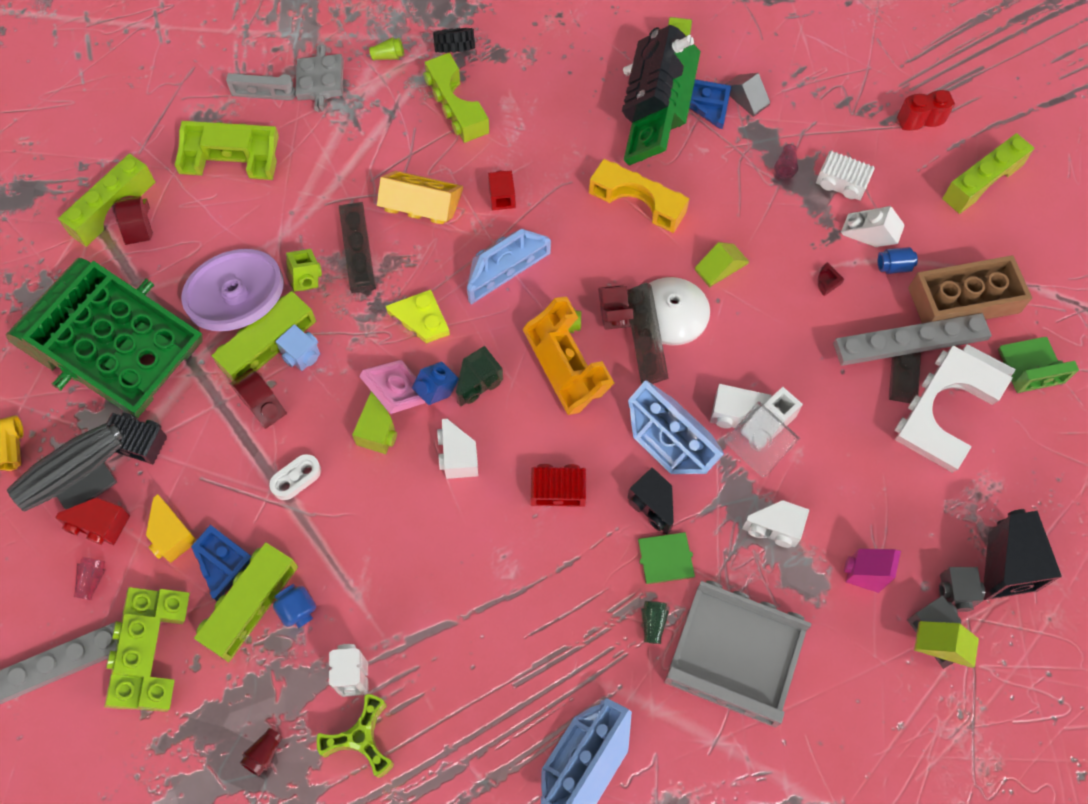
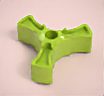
M366 694L364 696V709L361 717H359L352 728L337 735H325L322 733L317 735L318 753L326 758L340 750L358 751L369 760L374 776L381 778L393 768L394 763L380 753L374 739L376 721L387 707L384 700L377 696Z

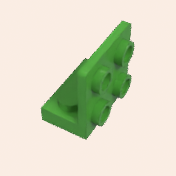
M1047 337L1001 345L998 348L1003 363L1016 369L1011 376L1013 377L1011 381L1017 393L1065 384L1079 371L1075 361L1065 363L1062 360L1058 361Z

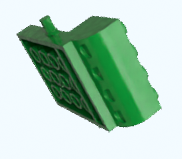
M76 258L5 334L11 344L53 371L56 367L61 370L62 373L51 383L59 391H62L71 379L79 381L137 419L154 400V394L184 359L187 360L203 341L201 332L146 296L154 287L151 281L145 279L135 289L95 261L89 262L83 258ZM145 354H150L155 357V361L151 365H143L140 363V358Z

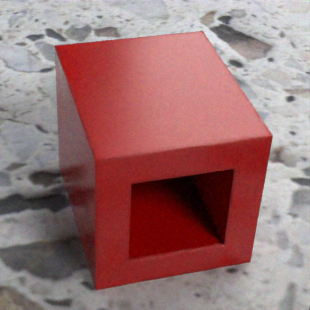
M512 170L488 173L492 211L516 208Z

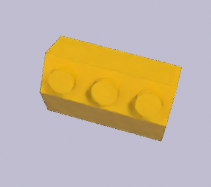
M393 171L380 178L377 206L384 207V211L389 213H399L401 211L407 213V216L420 219L423 216L431 218L430 221L433 223L444 224L453 218L463 186Z

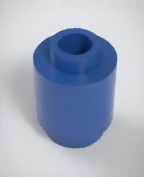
M911 247L885 249L884 252H879L878 268L880 272H885L886 274L912 272L914 266H917L918 263L917 253L913 252Z

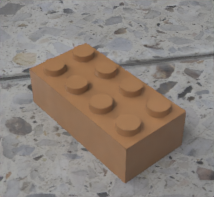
M1013 255L917 272L908 287L922 324L983 313L985 320L1019 314L1032 300L1031 293Z

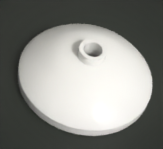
M665 277L650 282L640 291L636 299L634 312L639 328L649 338L666 345H682L695 340L703 333L709 321L710 306L705 294L695 284L682 278ZM670 301H677L678 303L673 304Z

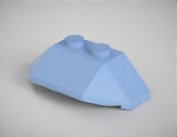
M520 229L507 237H501L488 249L479 251L472 259L467 285L469 303H475L551 253V240L549 237Z
M647 380L629 398L628 404L633 438L670 474H707L725 454L713 435L674 398Z
M606 698L599 705L593 706L573 718L542 768L541 804H597L628 753L632 715L629 709Z

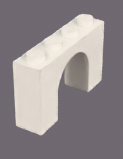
M952 346L948 352L944 350L941 352L935 362L939 366L934 374L929 372L921 385L925 388L921 397L915 395L908 409L912 410L907 419L902 417L894 430L898 433L895 438L897 442L952 473L959 469L972 446L947 433L936 423L932 406L937 393L950 388L962 389L994 405L1000 400L1013 378L955 346Z

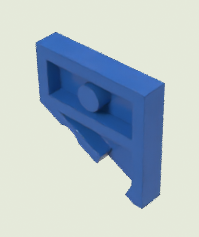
M695 79L689 108L716 127L723 129L731 86Z
M212 525L191 546L200 564L202 575L210 589V595L215 601H218L230 589L236 575L244 571L250 564L251 555Z

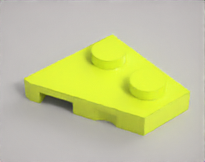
M431 290L386 306L387 313L391 317L394 316L400 320L405 328L415 332L417 337L426 344L450 335L448 326Z

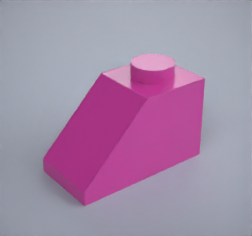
M858 549L852 557L848 556L844 567V572L848 573L846 583L879 593L895 579L901 551L896 549Z

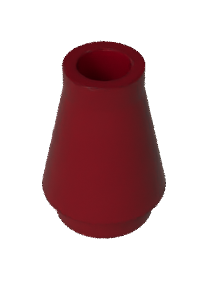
M268 728L242 754L243 759L240 764L254 775L260 777L263 771L267 772L283 737L275 730Z

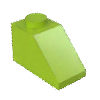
M371 391L352 436L357 446L386 454L389 446L393 447L397 438V432L387 409Z

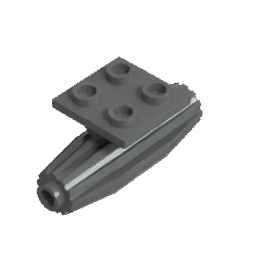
M106 423L76 436L32 465L7 489V492L22 511H27L55 497L59 499L65 510L94 499L117 483L104 462L123 445L120 440L124 436L115 424L109 427Z

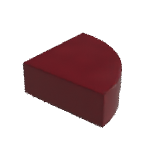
M828 262L822 267L818 275V287L823 296L837 288L844 281V278Z

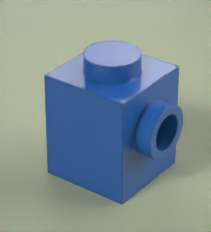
M439 362L421 369L412 389L428 405L450 397L459 378L443 362Z

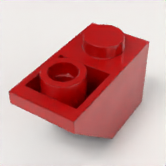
M94 498L58 512L55 518L63 524V530L78 536L79 532L87 535L86 538L96 544L102 545L103 542L114 545L130 515L118 505Z

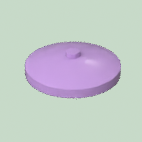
M253 249L232 250L214 256L200 265L187 279L182 290L181 301L188 317L197 326L211 331L235 330L254 323L275 306L283 291L284 278L277 262L270 255Z

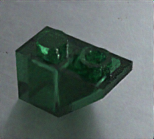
M486 346L463 359L456 389L457 403L460 407L466 403H473L479 398L480 394L488 389H495L503 380V368Z

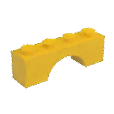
M603 159L590 178L589 194L608 203L621 197L638 198L651 209L652 223L672 233L675 232L687 212L690 198L685 197L680 192L670 190L658 182L642 177L637 172L627 170L615 162Z

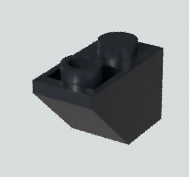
M652 467L629 489L627 498L630 505L637 512L642 511L649 518V523L656 530H662L667 535L674 523L672 485Z

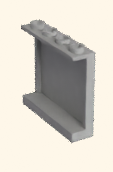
M701 581L695 593L664 683L776 728L782 723L785 713L782 710L806 631L811 627L812 623L805 621V618L800 614L781 612L771 603H758L750 600V597L745 593L739 591L732 593L724 590L722 585L714 581Z

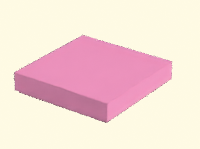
M402 360L364 369L359 376L390 414L426 403L412 389L416 377Z

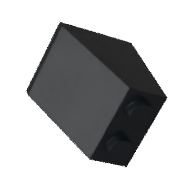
M1025 509L1011 511L1006 519L998 521L997 526L989 532L983 583L985 587L984 600L1038 592L1062 577L1038 510L1026 512Z

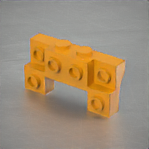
M567 297L554 298L547 308L530 320L522 330L567 415L580 413L593 399L601 398L615 383L603 361L590 363L589 366L585 362L568 330L578 319V316Z

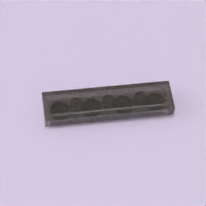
M363 202L339 205L351 293L375 290L376 284Z
M646 282L627 290L628 305L630 308H633L634 319H630L640 381L641 384L645 380L654 384L669 379L652 286Z

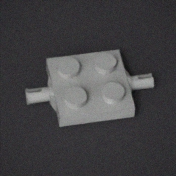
M318 45L316 47V57L297 59L295 95L298 101L314 100V110L317 112L321 110L322 112L324 111L325 99L343 96L344 60L342 54L326 56V47L321 45L320 48Z

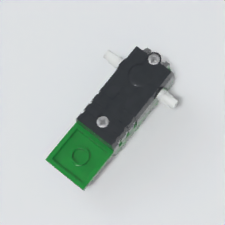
M672 25L663 29L656 27L649 33V36L639 40L633 63L623 68L624 74L626 76L630 75L629 87L626 90L627 96L624 99L625 105L622 107L623 114L632 122L623 160L629 166L666 151L670 130L686 124L701 51L694 45L691 35L686 36L679 28Z

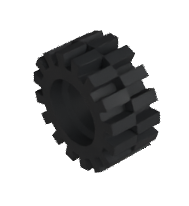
M451 28L433 32L435 52L455 53L475 48L474 29Z

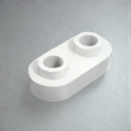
M301 455L273 475L269 484L273 495L280 500H289L317 480L321 473V466L318 460L312 455ZM306 468H312L309 474L303 473ZM289 484L290 487L287 490H281L283 485Z

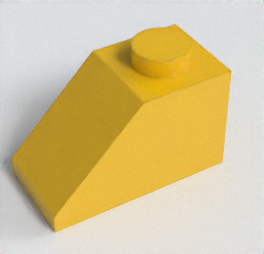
M158 494L153 497L146 536L152 544L148 547L158 559L164 557L172 563L191 548L196 538Z

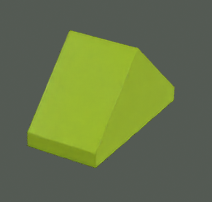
M718 242L695 267V271L711 287L746 266L749 261L734 244Z
M920 621L918 623L914 651L974 668L979 638L960 623Z

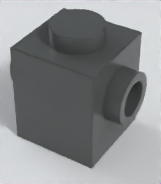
M949 567L940 574V597L943 596L946 601L951 602L957 609V612L972 611L976 605L983 601L985 587L980 582L978 567Z

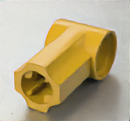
M17 415L0 419V470L12 471L21 465L19 439L23 438L24 430L22 422Z

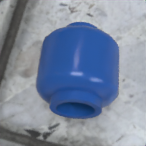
M292 584L274 596L276 601L273 604V609L285 627H291L296 624L299 629L313 619L311 613L315 611L316 603L304 586L296 587L295 584Z

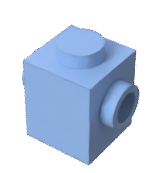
M295 324L275 341L282 354V359L290 367L295 365L301 371L307 366L313 365L320 355L317 347L318 340L310 332L305 334Z

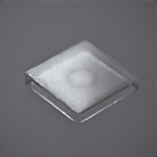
M757 402L726 438L724 443L764 478L800 437L761 402Z

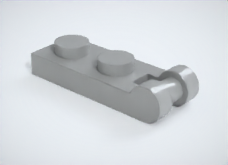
M228 73L226 79L232 96L275 100H293L296 97L292 78L287 74H283L280 77Z

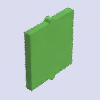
M686 532L638 539L641 554L639 563L643 565L646 584L695 577L691 560L693 553L689 550Z

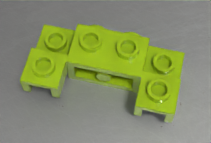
M182 121L179 130V148L175 167L179 174L202 176L206 160L247 163L246 171L249 179L273 180L277 163L275 152L279 138L277 128L275 126L226 124L221 122Z
M128 588L121 622L116 621L113 629L112 639H117L115 651H109L106 669H111L104 708L168 712L170 710L175 680L150 676L160 622L183 624L186 618L190 593L166 589L154 591Z

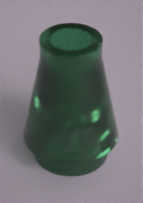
M644 601V608H641L644 643L661 644V638L669 614L667 603Z

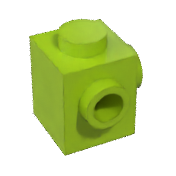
M312 250L286 252L287 278L293 291L318 288V277L322 276L320 263L317 262Z

